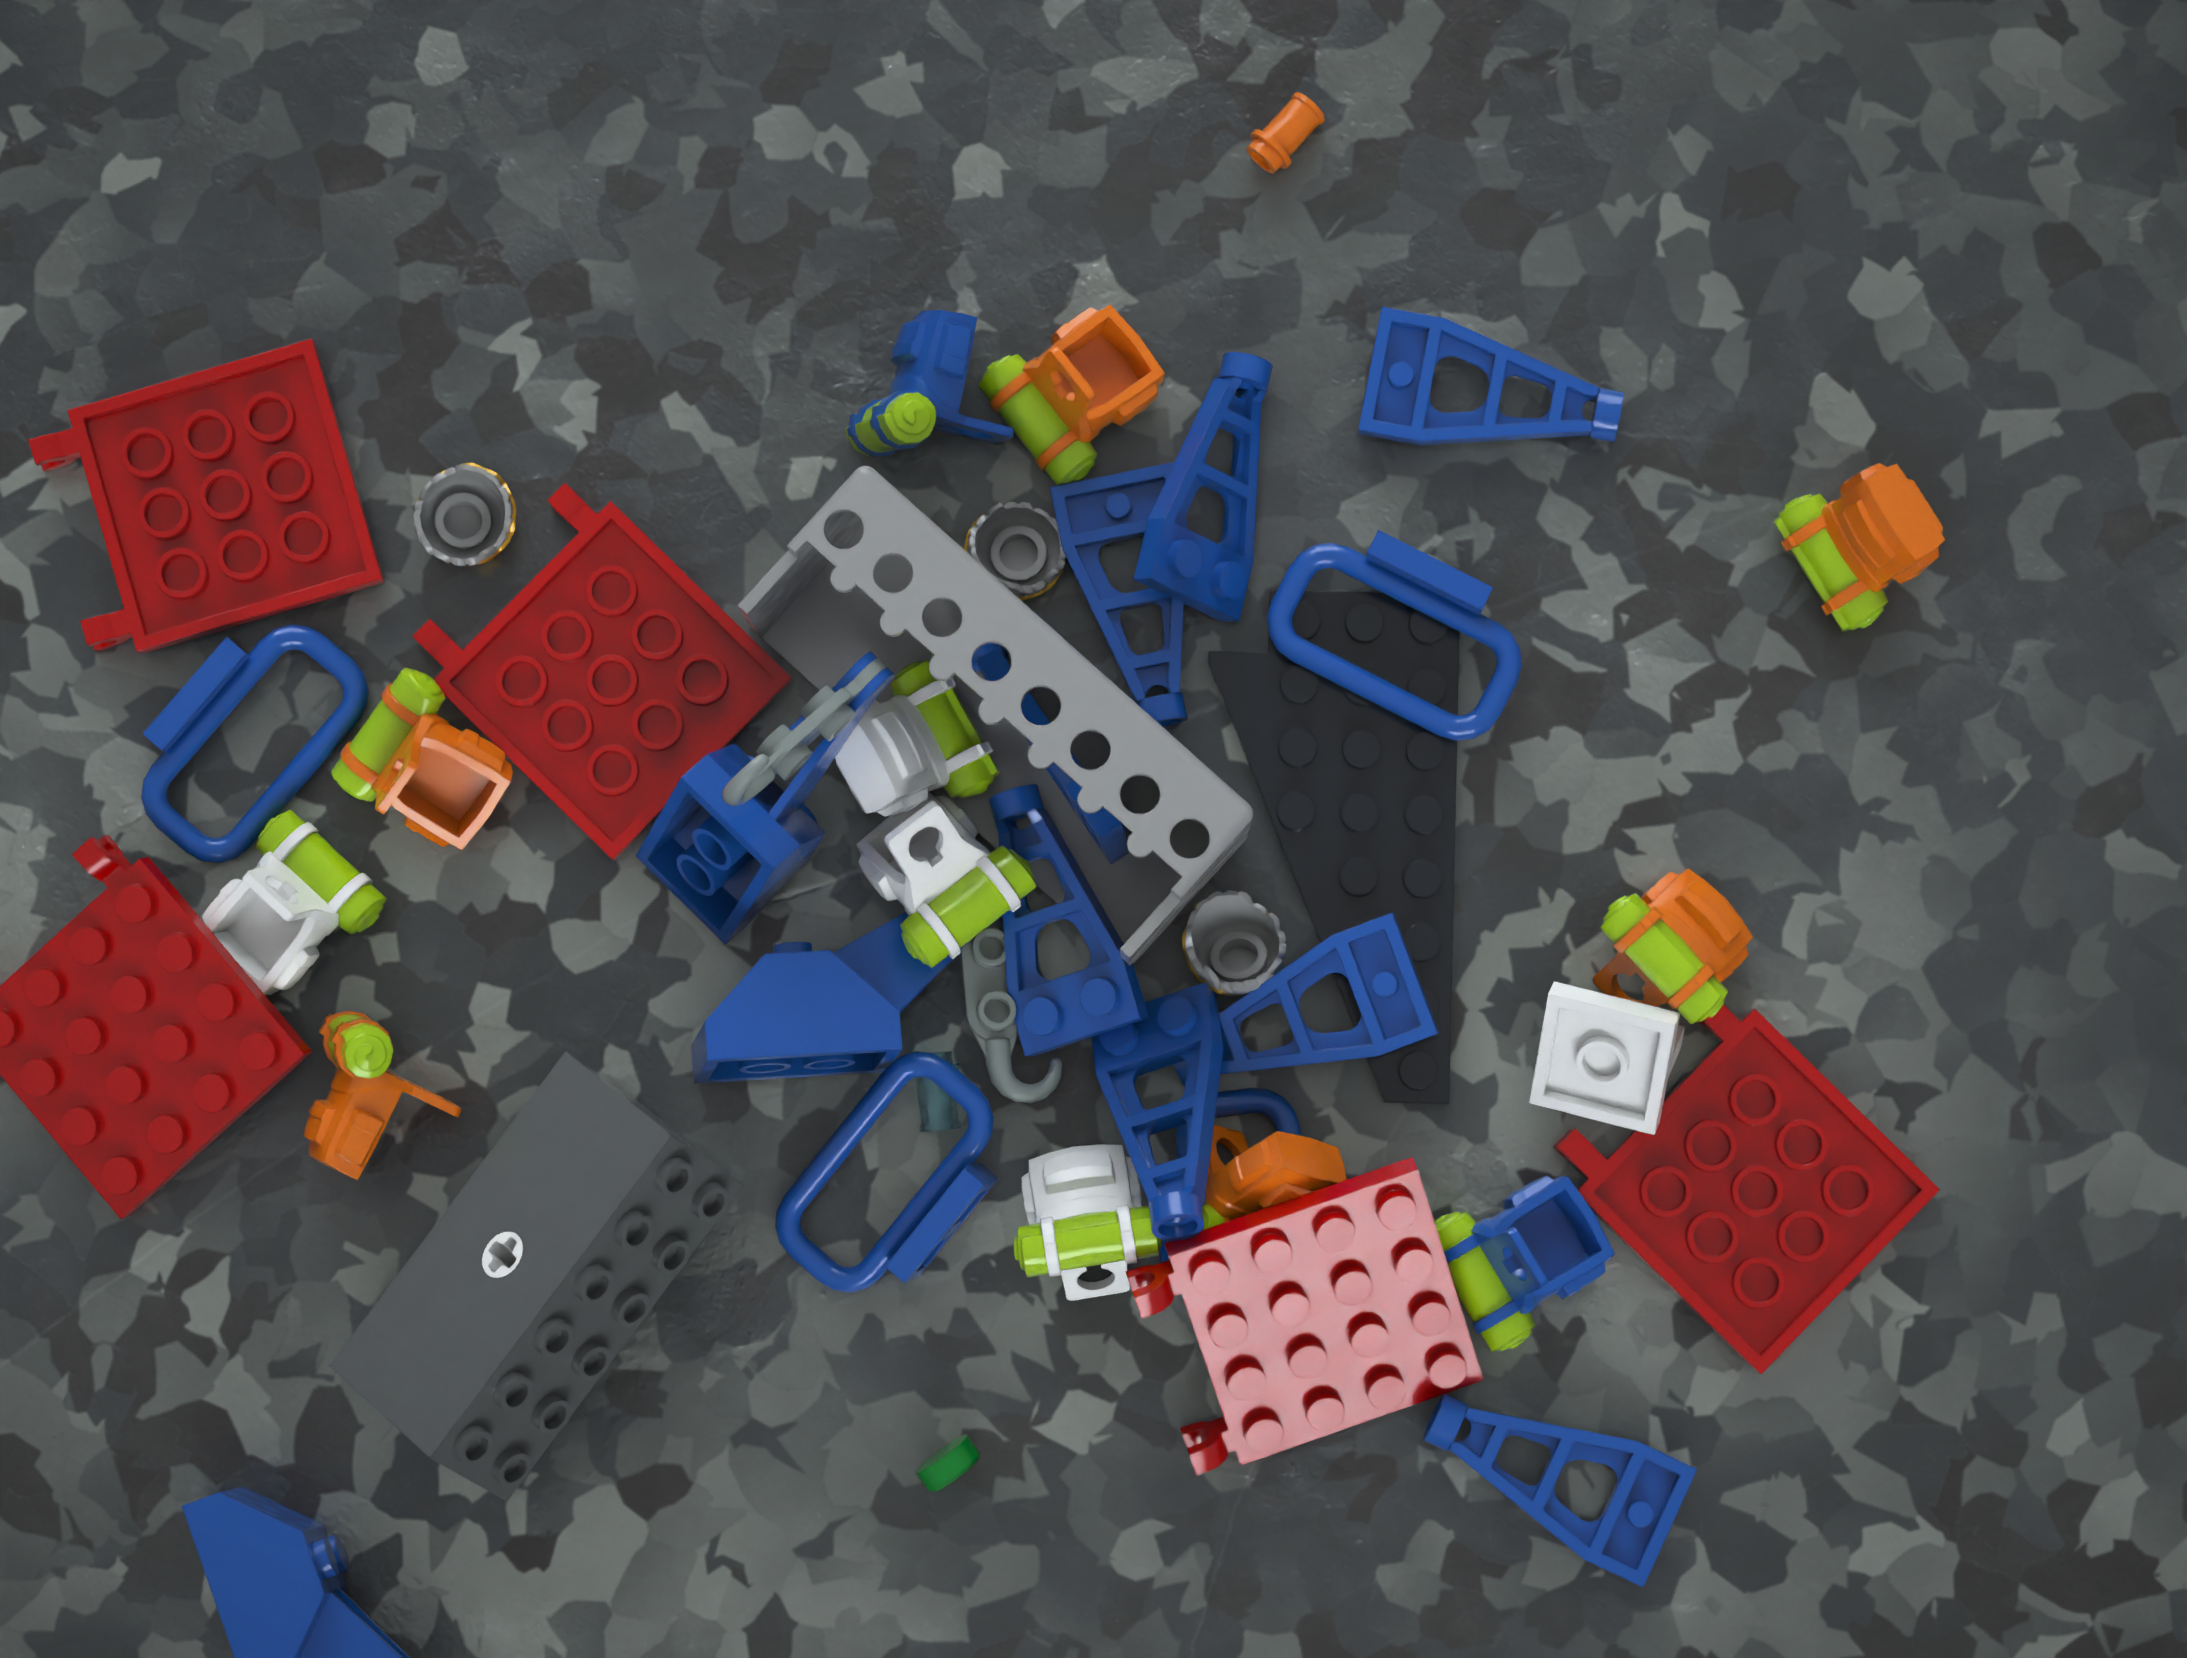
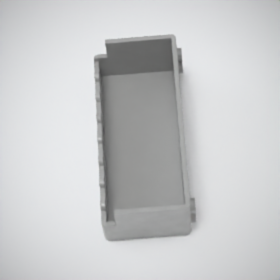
M861 466L852 473L787 545L788 551L738 604L751 629L819 691L827 685L832 689L846 672L869 651H872L895 676L908 664L929 660L930 673L936 680L946 681L953 677L957 683L954 689L982 740L984 742L989 741L994 750L990 756L1000 773L994 779V782L988 786V789L980 795L976 794L966 798H951L944 787L932 790L931 792L936 796H947L970 817L978 834L997 849L999 848L998 831L988 799L995 794L1012 788L1037 784L1044 809L1048 811L1124 943L1120 948V957L1129 966L1132 963L1133 965L1248 837L1253 818V809L1249 803L870 466ZM988 643L999 644L1009 652L1007 654V662L1011 666L1010 670L1003 678L996 681L985 680L980 671L975 672L972 668L974 653L979 647ZM895 676L875 699L877 702L883 703L894 697L890 685L895 680ZM1028 692L1051 723L1035 725L1024 717L1021 704ZM1025 738L1032 743V746L1029 745ZM1071 752L1083 768H1081L1074 762L1071 756ZM1053 763L1056 764L1082 788L1078 794L1077 802L1083 812L1093 814L1104 807L1128 829L1125 832L1128 839L1127 849L1129 853L1112 865L1109 863L1046 768L1050 767ZM1029 818L1016 821L1018 829L1022 830L1028 828L1031 825V821ZM1043 858L1029 863L1032 867L1031 871L1034 875L1036 886L1056 904L1061 903L1064 900L1065 892L1051 861Z

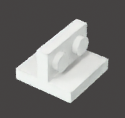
M1554 981L1548 993L1529 1103L1655 1135L1660 1123L1667 1081L1682 1045L1685 1026L1678 1025L1680 1013Z

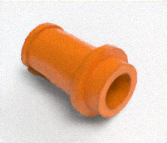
M1295 92L1291 100L1262 131L1255 129L1250 134L1252 142L1246 147V151L1258 166L1270 174H1274L1279 168L1287 169L1292 162L1290 159L1292 153L1317 126L1325 121V116L1311 99L1302 93Z

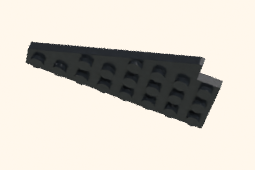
M1277 590L1269 591V608ZM1304 592L1292 619L1293 628L1300 637L1452 714L1458 715L1459 631L1384 593ZM1269 633L1268 653L1209 651L1208 665L1319 942H1323L1331 935L1391 912L1396 916L1440 1034L1381 1056L1366 1058L1383 1102L1448 1105L1450 1090L1457 741L1438 736L1290 661L1276 649ZM1332 973L1352 1025L1356 1027L1360 1021L1361 1012L1348 978L1341 973Z

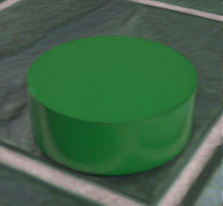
M964 1434L928 1458L915 1471V1474L929 1492H936L969 1470L979 1460L980 1451L969 1436Z

